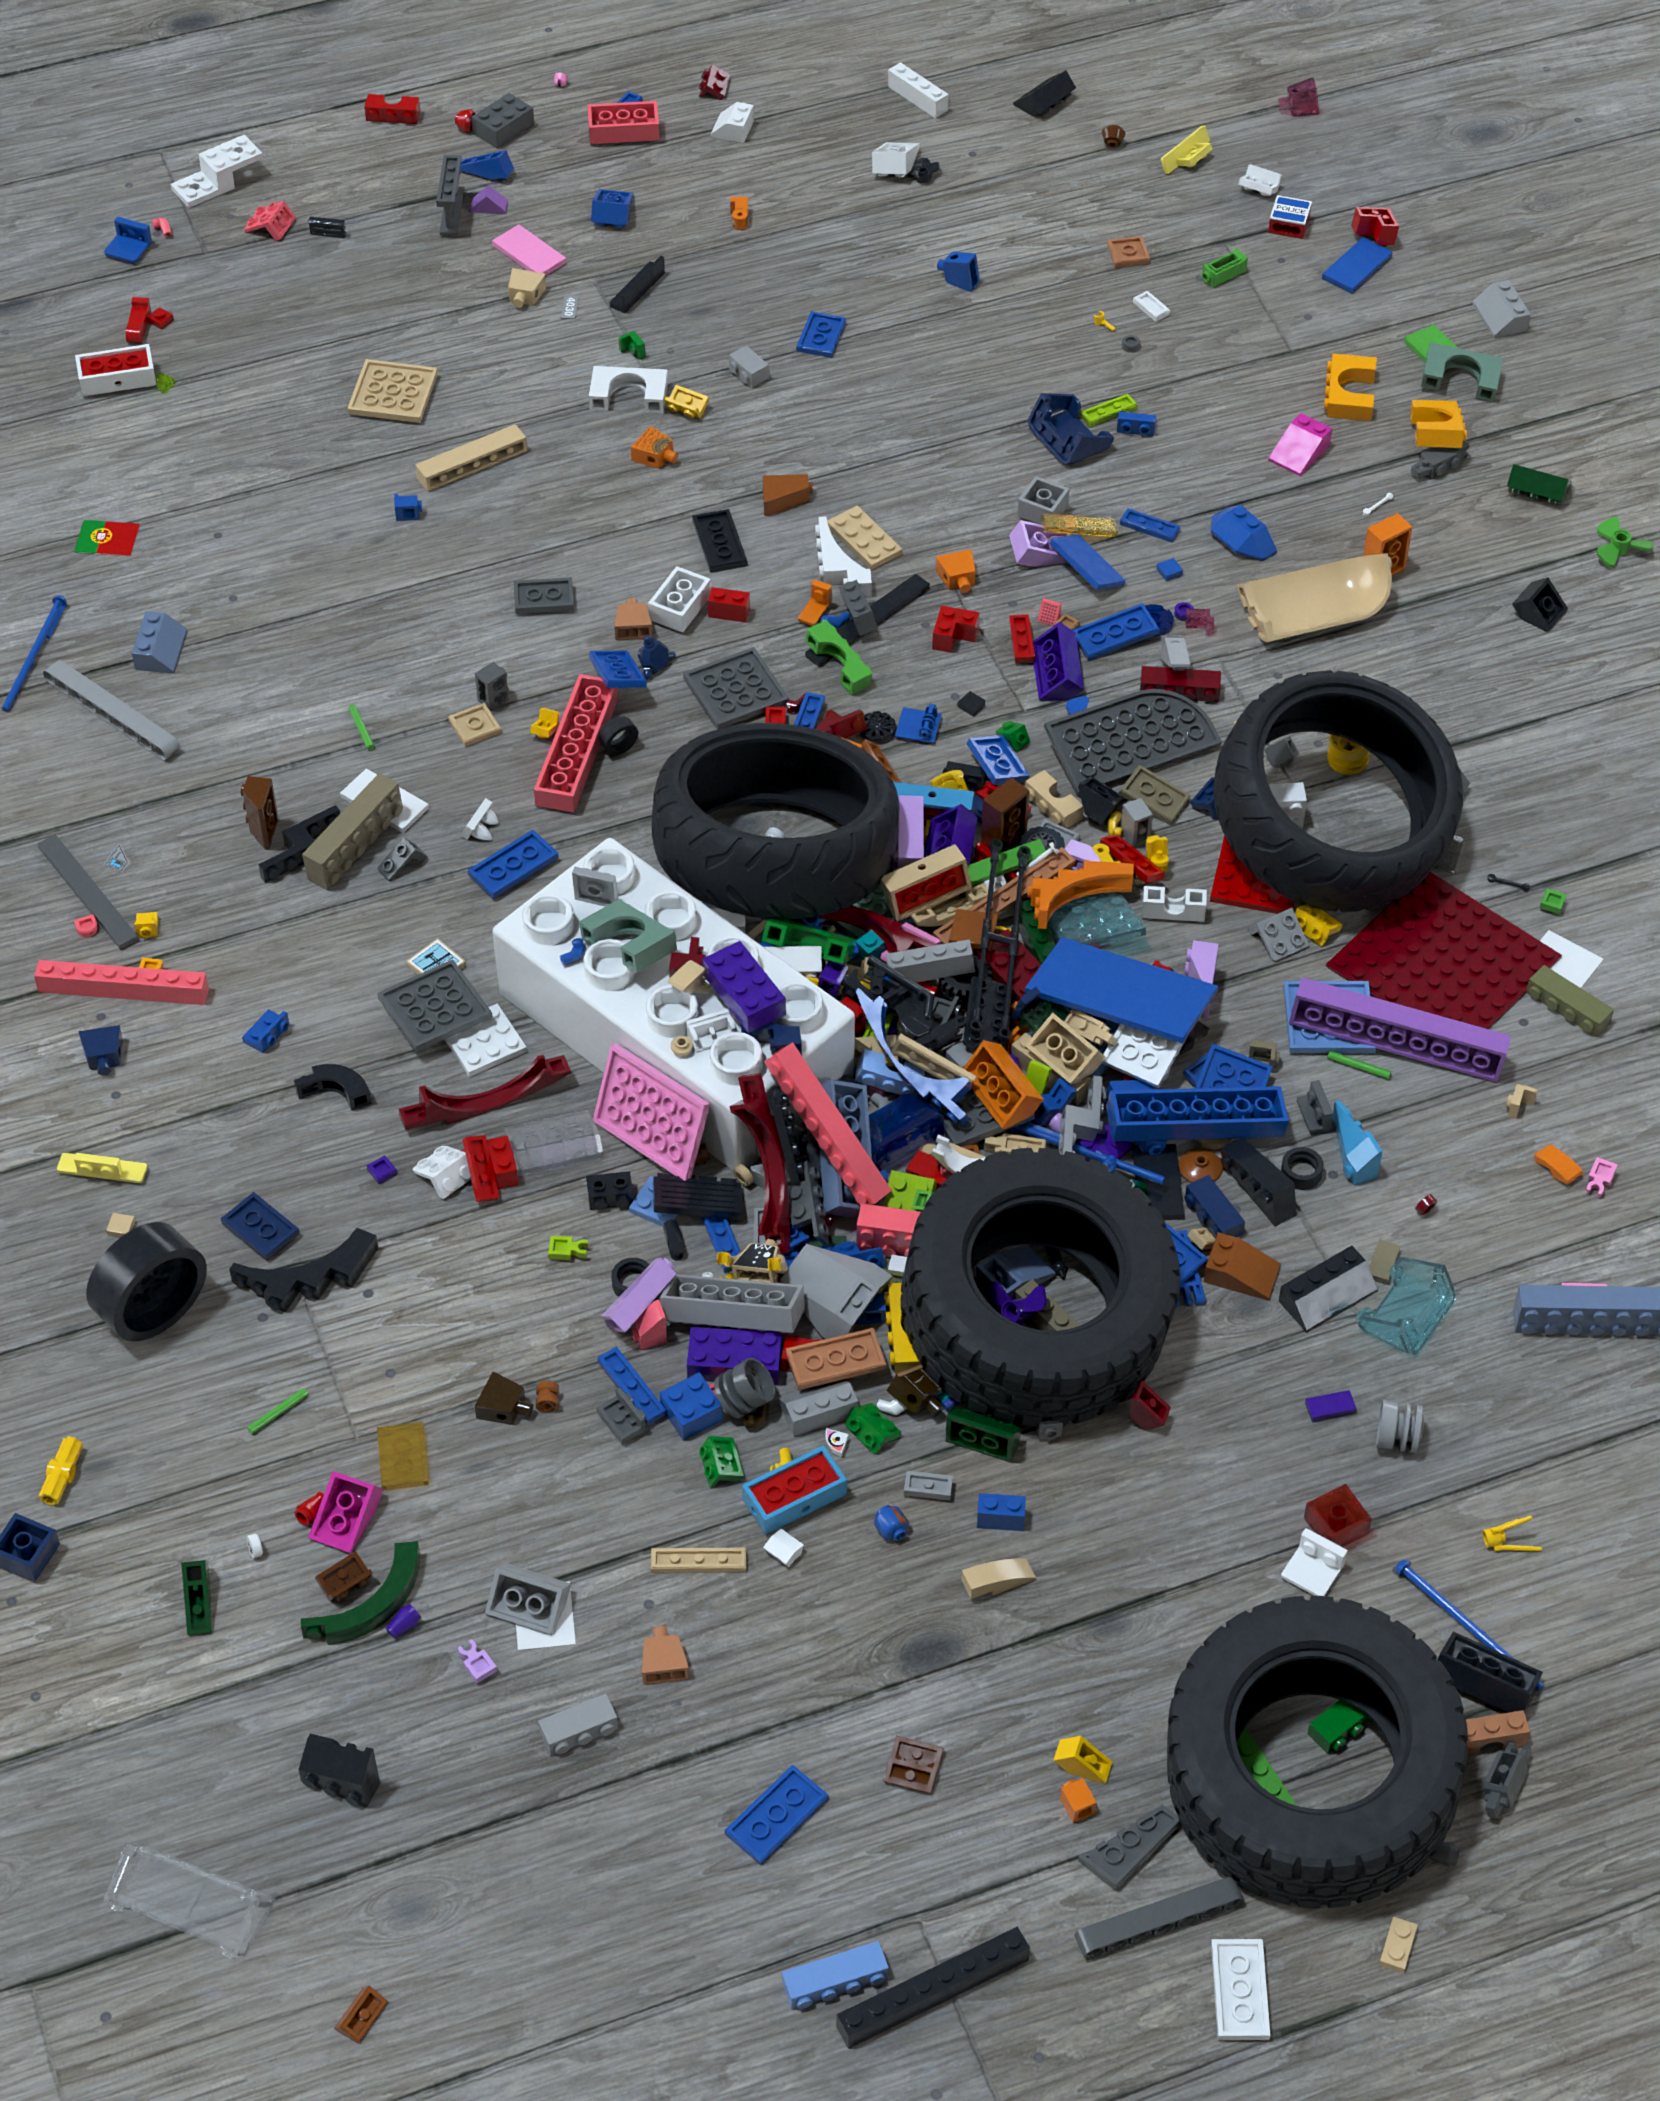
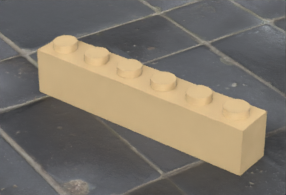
M516 424L415 464L417 479L428 492L526 452V436Z

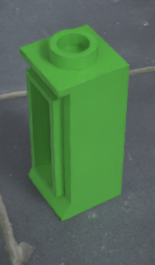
M1236 248L1233 252L1215 261L1203 264L1202 279L1214 288L1246 272L1248 257Z

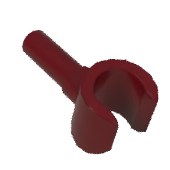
M805 693L796 701L788 700V709L786 711L798 713Z

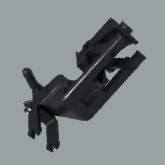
M872 955L869 957L867 964L874 969L873 971L869 969L864 976L865 979L871 982L870 989L861 984L857 977L858 969L856 968L850 975H846L841 983L843 986L842 997L845 998L847 996L860 1006L861 1004L856 993L858 988L873 1002L879 996L883 998L888 1006L886 1015L893 1011H896L899 1020L896 1033L898 1035H905L931 1051H938L956 1041H960L963 1037V1033L955 1035L966 1024V1020L958 1022L963 1019V1016L960 1015L955 1016L930 1032L934 1005L933 993ZM887 976L902 986L898 987L885 978L883 979V977ZM902 1057L898 1060L902 1065L905 1061L909 1062Z

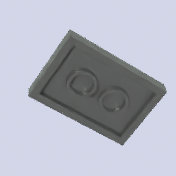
M572 577L514 581L515 614L573 611Z

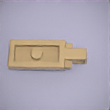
M1073 1008L1064 1021L1084 1039L1094 1044L1101 1045L1102 1042L1114 1046L1118 1040L1109 1033L1110 1028L1103 1022Z
M1003 1133V1136L988 1137L984 1143V1151L992 1153L1006 1151L1010 1154L1012 1149L1032 1148L1034 1152H1038L1039 1148L1046 1147L1045 1139Z

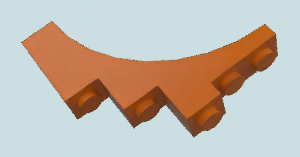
M1084 860L1083 868H1079V870L1058 869V877H1053V879L1033 878L1032 886L1028 885L1027 898H1031V906H1035L1034 920H1038V929H1046L1052 914L1072 900L1098 893L1132 892L1134 864Z

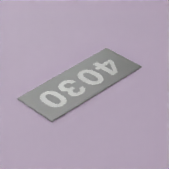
M564 295L561 318L575 319L578 295Z

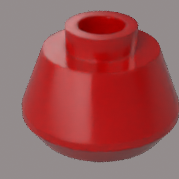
M467 109L457 113L455 116L457 127L466 133L473 130L471 117L475 115V112L472 109Z

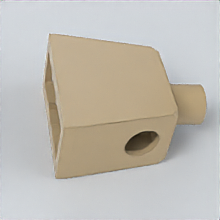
M512 268L508 286L509 300L517 308H521L523 304L534 305L546 290V275L544 273Z

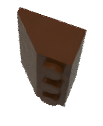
M247 776L245 784L241 786V796H244L243 809L246 810V823L249 824L250 833L265 850H269L279 821L272 779Z

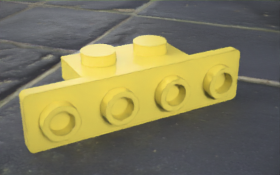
M1205 125L1199 127L1161 158L1165 174L1171 173L1178 166L1193 167L1196 165V162L1205 158L1213 150L1211 143H1208L1210 138Z
M62 1153L57 1166V1172L142 1183L148 1167L146 1163L124 1161L114 1157L83 1153Z

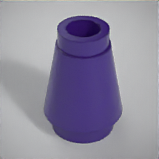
M408 1604L406 1607L402 1606L385 1629L395 1639L397 1636L418 1625V1621L422 1617L412 1605Z

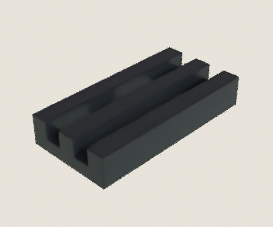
M310 216L308 221L311 235L346 237L345 220Z

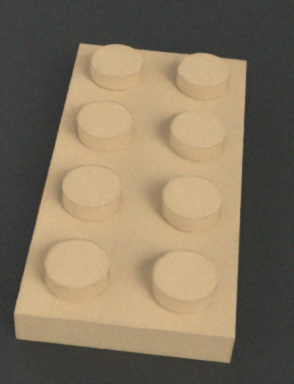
M858 505L827 520L829 529L870 570L902 555V548Z

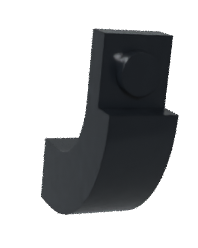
M321 1064L312 1066L313 1074L294 1080L298 1099L323 1091H333L341 1094L347 1100L351 1111L372 1104L370 1090L362 1076L342 1065Z

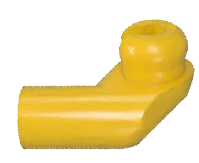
M1114 811L1108 819V833L1110 836L1118 834L1120 837L1122 836L1121 832L1123 829L1117 827L1122 818V814L1119 811Z

